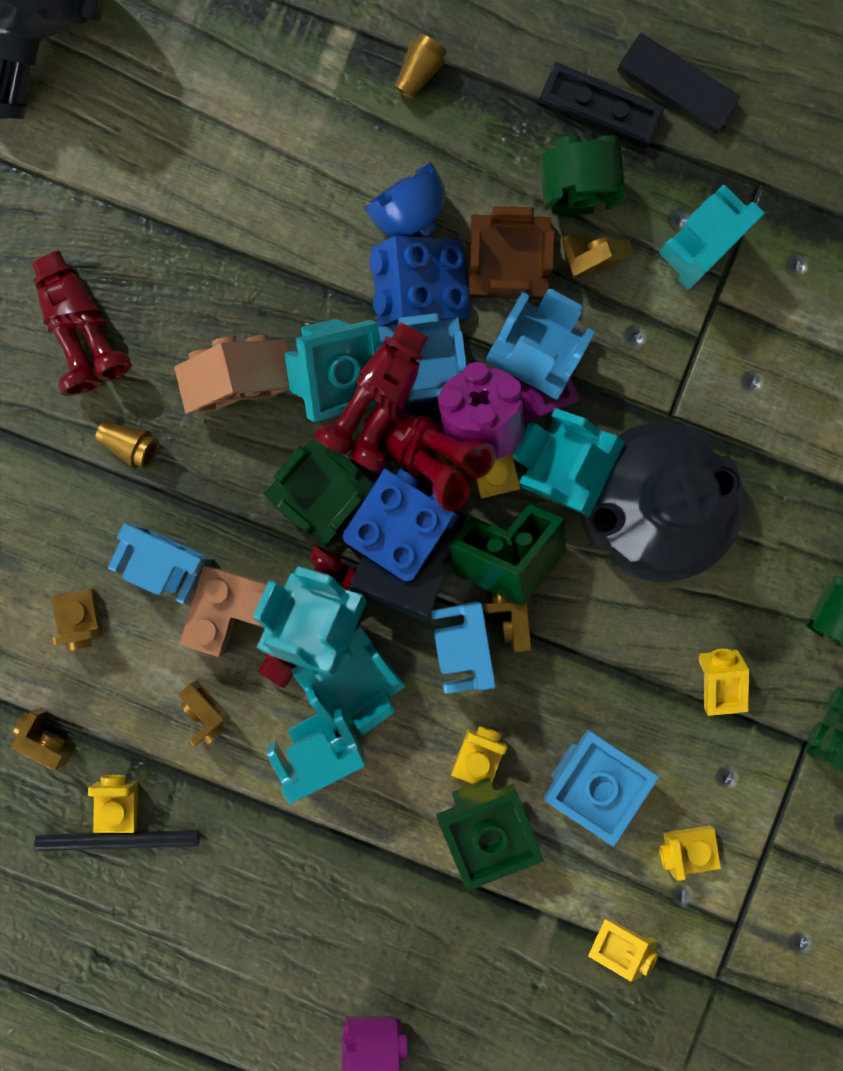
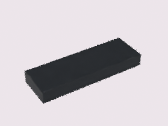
M640 32L617 71L715 134L719 132L741 98L740 95L642 32Z
M556 61L553 64L538 101L540 104L645 148H648L665 109L663 106Z

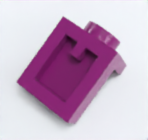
M569 378L557 400L524 381H520L525 425L529 422L532 423L542 416L553 413L555 408L561 410L580 401L571 378Z

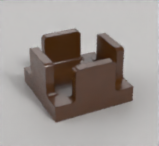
M494 206L491 215L471 214L469 298L519 299L522 292L530 296L529 299L542 300L549 289L550 275L553 270L554 229H551V217H535L533 207Z

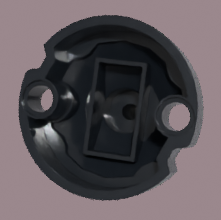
M0 0V119L25 118L27 104L24 103L30 67L36 64L41 39L86 23L87 19L100 20L104 0Z
M652 422L639 425L620 434L618 437L624 440L625 444L590 516L580 513L584 531L591 545L596 548L604 547L611 553L613 558L612 567L628 576L642 580L677 581L690 578L707 570L729 550L736 539L743 519L744 490L741 477L732 458L717 455L710 448L711 437L682 423ZM714 474L721 475L726 481L727 487L722 495H720L719 485L713 476ZM597 510H606L612 517V526L606 532L599 531L593 524V517Z

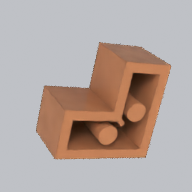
M268 335L253 336L245 339L244 342H237L234 336L219 338L211 342L212 348L190 352L188 360L174 366L185 414L218 411L240 400L270 398L290 390L285 362V353L288 352L286 339L269 340Z
M203 566L179 645L217 657L226 654L237 619L263 627L253 618V614L268 583L214 566Z

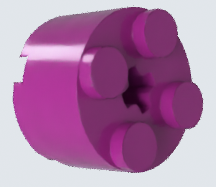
M473 362L464 368V372H460L452 377L438 394L439 409L445 435L458 441L483 440L494 447L496 460L511 454L523 441L525 418L521 385L519 381L507 372L487 367L482 362Z
M345 1016L342 1032L341 1070L401 1071L400 1062H406L407 1037L406 1034H402L401 1018H396L395 1016Z

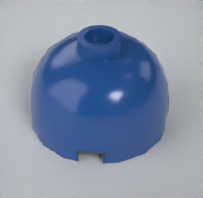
M431 162L416 169V174L412 177L402 178L371 200L370 204L363 207L371 221L381 232L389 237L395 235L426 237L438 228L434 220L444 210L446 193L444 184Z

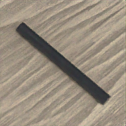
M199 830L36 835L34 846L36 852L199 846L200 834Z

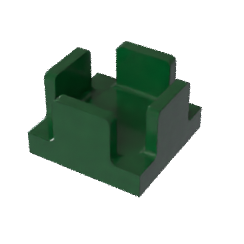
M312 437L304 448L299 446L273 476L276 480L264 495L301 529L326 547L361 507L375 483L366 477L345 456L324 446Z
M486 778L452 792L455 803L454 807L436 814L438 824L467 892L544 861L514 783L494 790L490 778Z

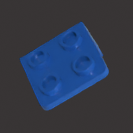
M395 235L371 248L370 270L373 273L375 288L373 306L377 314L378 327L398 324V318L439 313V320L455 319L456 317L459 320H463L469 317L470 305L465 253L461 241Z
M401 468L397 474L384 469L345 530L343 539L348 545L400 579L411 581L421 569L445 529H452L460 515L441 508L435 500L434 493L429 496L417 487L421 481L411 477L410 473L403 471Z

